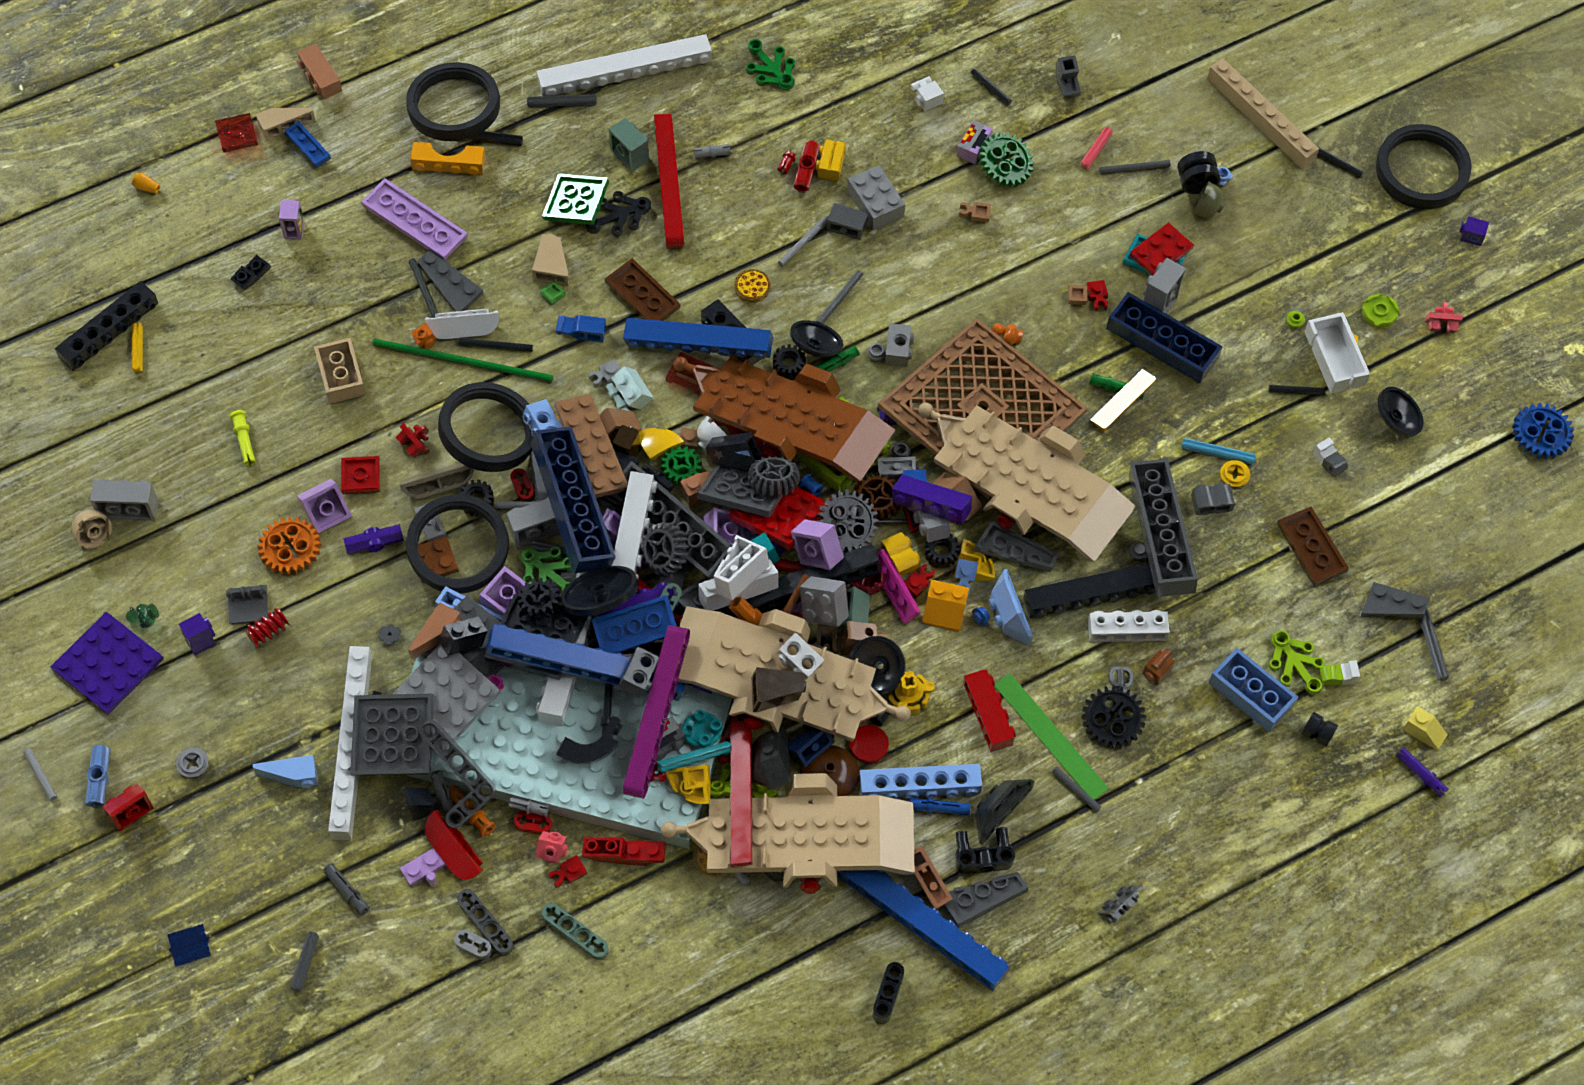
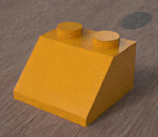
M931 580L922 624L960 632L969 588Z

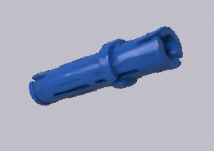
M910 797V802H913V810L925 811L927 814L936 812L970 815V803Z

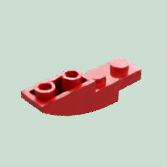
M584 837L582 857L607 863L647 866V863H664L666 842L625 841L622 837Z

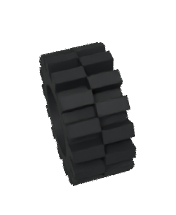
M787 344V348L782 345L781 349L777 348L773 354V370L776 369L777 375L785 376L786 379L791 377V380H794V376L797 377L806 364L805 353L801 349L797 350L796 345L791 348V344ZM786 358H792L796 360V364L794 366H785L782 361Z
M477 479V483H474V480H471V484L466 482L465 487H461L459 494L471 496L480 493L484 496L483 501L492 507L494 506L493 490L490 485H487V482L483 481L481 483V480ZM464 510L466 514L469 512V515L473 516L474 512Z
M950 533L948 538L929 543L926 542L924 555H926V560H929V564L932 565L934 563L935 568L941 565L940 569H944V565L947 568L950 567V564L954 565L955 561L958 560L960 544L959 542L957 543L958 539L956 537L953 538V534ZM945 545L949 548V553L946 555L937 554L935 547Z

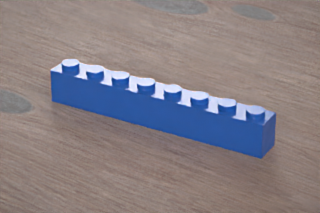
M636 318L626 319L623 335L625 343L632 348L642 346L651 350L663 348L667 351H674L676 349L686 353L699 351L702 354L717 353L721 356L733 354L742 358L754 356L757 359L770 358L774 339L771 330Z

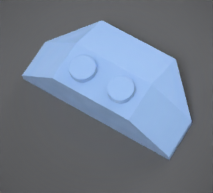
M1005 569L991 592V597L988 600L991 610H994L996 625L1001 628L1003 634L1026 645H1030L1033 635L1008 569Z

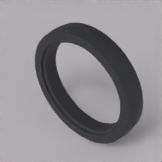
M444 63L422 72L411 83L406 97L407 112L414 127L427 137L440 141L466 140L481 134L496 120L500 110V93L495 80L484 69L468 63ZM447 79L473 81L482 86L489 95L487 106L480 115L468 122L457 125H442L428 120L419 111L418 103L422 94L429 87Z
M1428 124L1407 125L1392 132L1381 145L1376 160L1377 177L1384 190L1400 203L1418 209H1436L1454 202L1467 187L1472 169L1471 158L1464 144L1452 133ZM1426 140L1434 142L1445 148L1454 157L1459 170L1458 180L1450 188L1438 193L1413 191L1403 186L1393 176L1388 162L1389 154L1396 146L1406 141Z
M478 382L464 385L448 396L440 410L438 419L440 440L444 448L454 459L469 468L483 472H502L513 469L523 463L533 450L531 446L533 438L531 429L523 420L525 407L529 403L517 392L499 384ZM474 399H490L500 402L511 408L521 419L525 429V440L516 450L504 455L492 456L477 453L462 444L454 434L451 426L452 413L461 404Z
M447 495L429 502L415 515L408 529L406 551L414 572L428 586L441 592L446 586L459 594H464L485 587L501 571L509 551V536L503 519L487 502L470 495ZM450 510L471 511L486 519L494 529L497 537L496 552L491 562L481 572L467 578H446L430 570L421 559L418 551L421 532L431 519L443 512Z

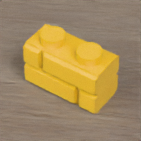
M826 139L824 146H820L819 156H821V159L817 160L815 171H818L820 179L839 181L846 152L845 142H835Z

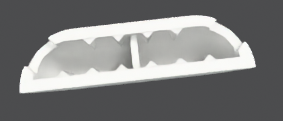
M488 309L435 314V318L426 317L425 323L438 339L483 336L495 330L499 322L498 311L489 313Z

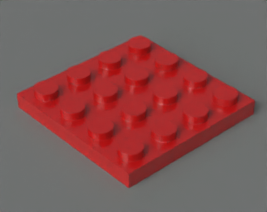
M797 487L796 490H793V493H787V496L782 497L770 517L734 509L729 513V520L759 535L765 532L770 541L789 550L795 545V539L792 538L791 531L805 519L816 522L821 520L817 516L818 513L823 512L819 507L826 505L823 502L824 500ZM836 507L834 508V514L837 513Z

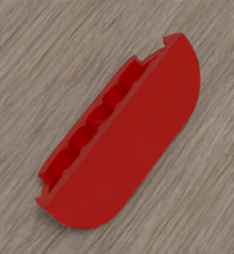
M434 810L429 815L425 824V833L428 841L456 877L467 880L478 876L483 871L480 867L483 864L481 859L458 828L450 827L441 818L440 812Z

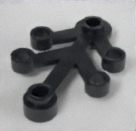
M616 191L613 194L614 202L625 203L631 206L622 207L608 203L607 199L603 198L602 202L605 204L600 206V210L606 209L614 213L596 218L595 225L586 224V229L589 233L596 234L600 231L601 225L618 219L617 224L612 227V234L615 237H620L623 234V227L629 214L635 212L634 217L628 221V227L631 230H637L642 214L648 213L651 209V201L646 197L633 199L624 196L621 191Z

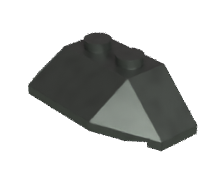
M779 728L778 732L774 730L765 732L752 744V781L766 786L773 791L791 783L787 731Z
M1004 780L1000 785L996 784L989 792L991 795L987 799L983 798L978 803L976 818L978 838L981 845L1033 790L1034 780Z

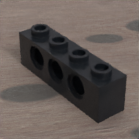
M719 299L701 310L702 324L746 328ZM736 356L737 360L742 362L748 359L750 365H754L761 360L754 356H746L744 358Z

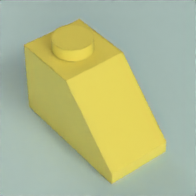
M1418 706L1403 729L1406 733L1437 751L1448 735L1435 716Z

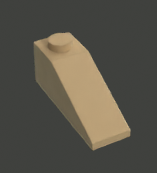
M271 108L256 114L258 126L266 141L285 134L284 130L298 121L303 126L316 121L312 108Z

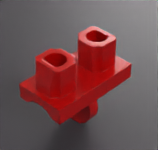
M404 423L399 426L402 431L396 436V439L403 446L410 440L413 442L406 449L412 457L416 458L422 452L424 454L430 452L421 441V439L424 441L429 439L427 436L429 429L426 426L419 427L415 425L413 427L415 432Z

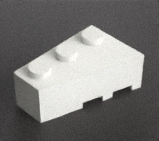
M738 535L735 536L733 546L729 547L728 555L725 560H722L714 574L717 594L730 600L739 595L770 566L765 547Z

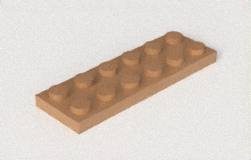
M591 393L556 401L554 407L562 427L572 426L595 497L598 498L626 491L628 483Z

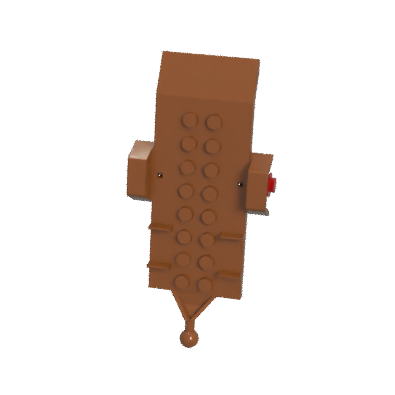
M677 357L673 362V366L677 371L687 370L694 374L701 396L693 405V410L743 431L752 432L755 439L765 442L764 448L760 450L763 458H768V456L774 458L782 454L785 460H792L796 453L799 452L832 465L850 479L860 482L895 432L894 428L869 410L836 398L841 389L834 375L809 364H805L794 381L778 376L776 369L771 373L750 365L748 359L742 362L730 357L721 369L701 365L695 366L689 364L684 357Z

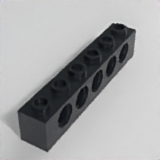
M139 281L55 348L58 358L72 371L81 367L85 361L95 356L100 349L110 344L119 334L124 333L134 322L139 321L148 311L153 310L158 304L155 293L142 281Z

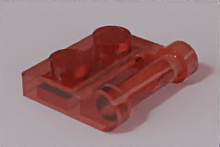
M682 352L678 355V357L686 358L689 364L713 367ZM672 365L665 381L676 383L694 391V394L700 395L701 392L697 384L676 376L678 372L695 379L694 374L687 370L677 371Z

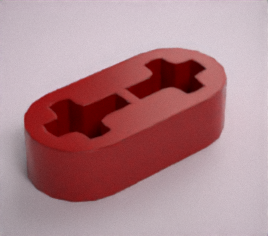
M521 468L514 469L510 474V478L518 499L521 502H531L535 494L526 471ZM516 476L522 477V483L519 482ZM523 488H525L526 492L529 493L528 496H525V494H523Z
M526 811L517 813L514 818L515 827L521 832L541 835L543 831L550 833L553 828L552 820L549 816L544 817L534 813L526 814ZM523 818H526L527 822H525L524 825H521L520 821H522ZM545 821L548 826L541 829L539 824Z

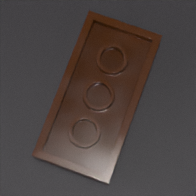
M633 258L605 278V283L642 319L664 321L681 308L680 303Z
M1312 507L1278 520V527L1314 586L1348 572L1349 567Z

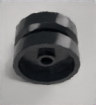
M1198 151L1187 154L1180 159L1177 169L1183 191L1195 195L1200 194L1208 181L1216 186L1220 184L1221 178L1214 154Z

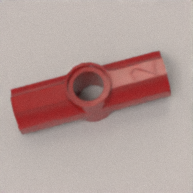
M809 140L805 142L794 183V189L798 192L804 193L809 191L820 149V144L816 141Z

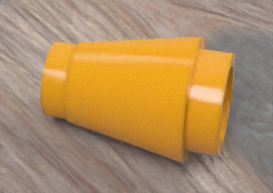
M137 172L132 179V185L135 186V189L157 194L160 189V184L143 172Z

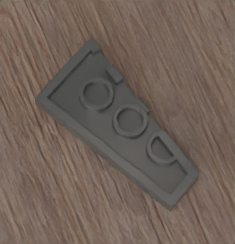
M1015 872L993 878L988 882L982 883L980 881L972 886L954 888L953 891H949L953 899L943 904V906L959 928L1028 892V886L1020 874Z

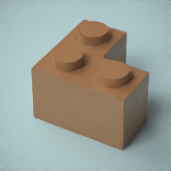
M606 408L600 414L611 444L622 425L634 427L639 432L642 430L632 411Z
M945 472L932 483L972 496V511L966 518V521L983 507L965 476Z

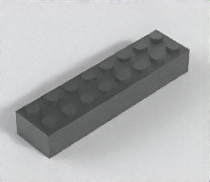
M1168 459L1130 462L1129 480L1157 597L1196 593L1198 578Z
M632 461L623 470L627 483L631 471L648 474ZM657 482L656 493H652L651 496L653 508L652 511H648L647 518H650L649 527L652 528V525L661 522L672 523L680 527V531L685 532L683 538L688 539L685 543L689 546L686 549V553L689 555L685 556V558L707 577L714 579V574L723 559L725 560L729 547L733 545ZM626 491L612 494L624 504Z

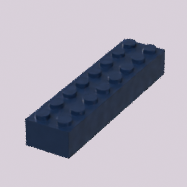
M572 426L536 430L531 440V446L573 574L612 566L616 556Z

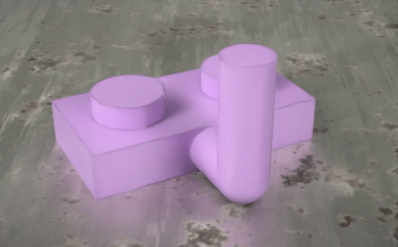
M433 848L402 866L400 870L411 887L425 878L431 887L437 886L435 872L445 867L446 864Z

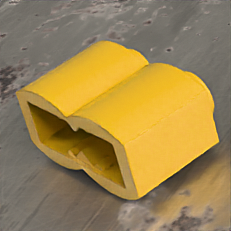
M902 532L882 540L880 546L882 550L887 551L900 576L919 569V562H921L918 553L911 549L912 544L909 537L904 536Z

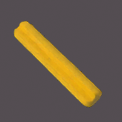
M141 323L132 324V370L134 373H140L143 370V326Z

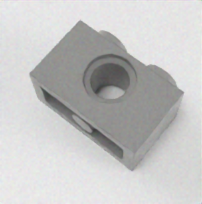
M889 323L886 365L907 367L908 360L912 359V349L909 348V344H913L914 333H911L910 325Z

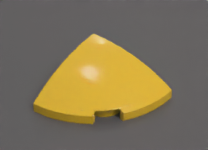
M655 427L640 431V444L651 461L666 451L671 453L670 448L675 450L678 446L685 443L679 435L668 429H657Z
M963 539L958 559L978 562L975 581H994L995 569L991 559L987 561L985 555L974 551L976 544Z
M709 765L680 767L666 771L670 785L675 792H679L686 797L685 800L696 804H710Z

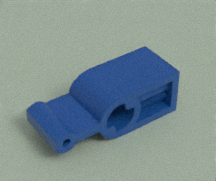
M563 315L558 317L556 334L572 335L579 340L604 342L606 318L578 315L575 318Z

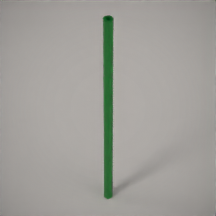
M374 338L373 346L552 382L554 377L550 374Z

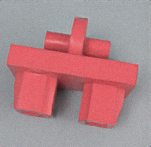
M1443 302L1441 307H1435V312L1441 313L1429 312L1425 316V321H1428L1429 331H1439L1440 324L1447 323L1446 332L1455 333L1458 330L1463 315L1447 314L1454 313V308H1448V303Z

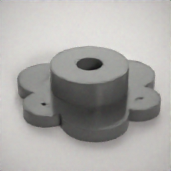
M389 624L387 627L383 626L379 630L381 634L379 639L390 646L393 642L399 641L401 630L392 624Z

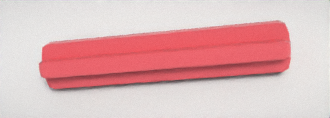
M1105 127L1081 161V167L1085 169L1090 168L1111 137L1112 129Z

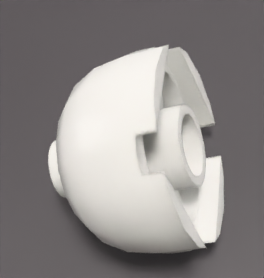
M708 416L702 420L697 429V436L700 440L698 444L705 451L712 438L728 436L714 422L710 424Z

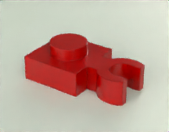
M1105 280L1087 282L1089 301H1095L1094 310L1098 311V305H1103L1104 309L1107 310L1108 301L1106 299H1108V292Z
M927 564L921 566L919 574L913 571L904 581L910 594L915 598L929 586L927 580L934 577V570L930 573H925Z
M575 855L559 864L561 870L550 872L549 878H559L554 883V887L558 888L562 886L566 879L570 884L585 876L587 870L579 857Z

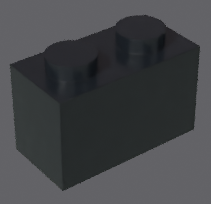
M479 617L444 625L439 643L449 656L482 647L488 630Z

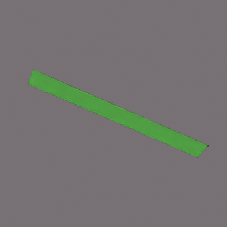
M1010 673L995 683L996 689L1091 798L1095 799L1109 789Z

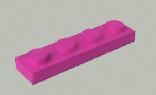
M880 550L877 556L880 560L881 570L886 577L883 588L902 622L908 624L921 611L887 551Z

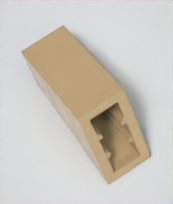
M542 234L532 268L533 280L548 283L555 281L559 285L569 286V275L560 237L552 234Z

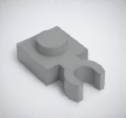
M613 359L599 366V372L593 371L589 373V380L597 378L593 382L594 387L600 386L602 381H606L609 384L613 382L611 377L621 368L616 360Z

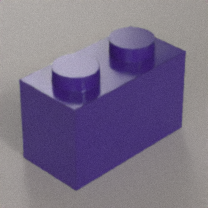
M198 613L179 624L185 641L194 655L215 645L213 637L216 635L207 617L203 619L202 615Z

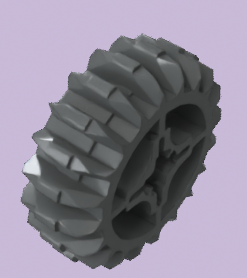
M761 457V460H755V463L751 464L748 472L749 486L757 494L762 493L764 497L767 495L771 496V498L773 496L779 498L780 495L787 496V493H793V490H796L799 485V468L796 467V463H791L790 459L785 460L784 457Z
M661 522L652 525V528L647 529L648 534L643 535L645 538V542L642 543L644 548L640 550L644 552L642 559L646 560L645 565L650 566L649 570L655 571L657 574L669 575L677 572V570L682 568V564L686 563L685 556L689 555L686 553V549L689 546L685 543L688 539L683 538L685 532L680 531V527L672 523Z

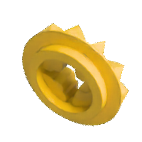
M1231 460L1223 464L1220 475L1225 484H1230L1232 488H1241L1248 483L1250 470L1243 462ZM1236 469L1238 476L1235 479H1233L1232 474Z

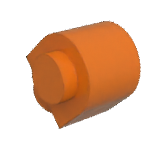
M426 323L411 332L420 348L429 349L434 346L436 337Z

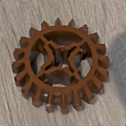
M873 473L870 475V478L865 475L863 480L857 482V485L853 487V491H856V497L863 494V498H869L868 502L870 505L874 504V507L871 509L872 512H877L873 516L874 519H891V515L895 516L901 508V505L893 503L892 488L895 485V480H889L888 475L884 478L881 477L880 473L878 477H875ZM884 490L890 494L891 498H889V495L884 493Z

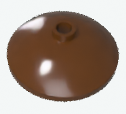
M831 745L808 766L804 767L801 765L800 774H827L837 784V796H849L856 789L859 782L860 770L856 759L849 751L839 746ZM832 766L834 769L828 770L827 767Z

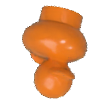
M996 323L992 326V331L998 336L1002 335L1003 340L1009 345L1020 344L1023 331L1019 330L1016 325L1008 324L1004 328L1002 324Z

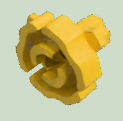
M913 671L905 672L899 686L895 689V696L900 702L894 699L891 691L887 693L889 704L897 708L899 706H906L909 708L911 715L919 714L920 704L913 705L924 694L925 698L921 703V708H927L930 701V693L935 691L934 682H927L921 674L915 676Z

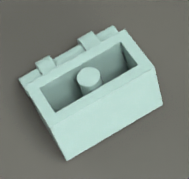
M626 366L622 367L611 377L616 387L612 383L606 386L609 391L608 395L611 399H614L617 409L630 411L628 409L629 406L641 410L654 398L637 371Z

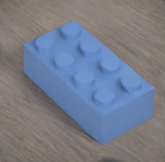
M1238 648L1218 666L1209 680L1211 686L1269 733L1290 712L1298 699L1297 695Z

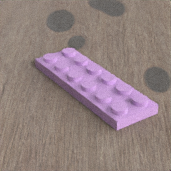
M385 178L361 201L364 208L427 250L433 251L444 261L468 237L467 232Z

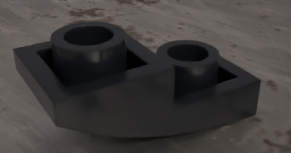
M256 254L246 267L241 266L230 280L243 290H246L256 283L271 266Z

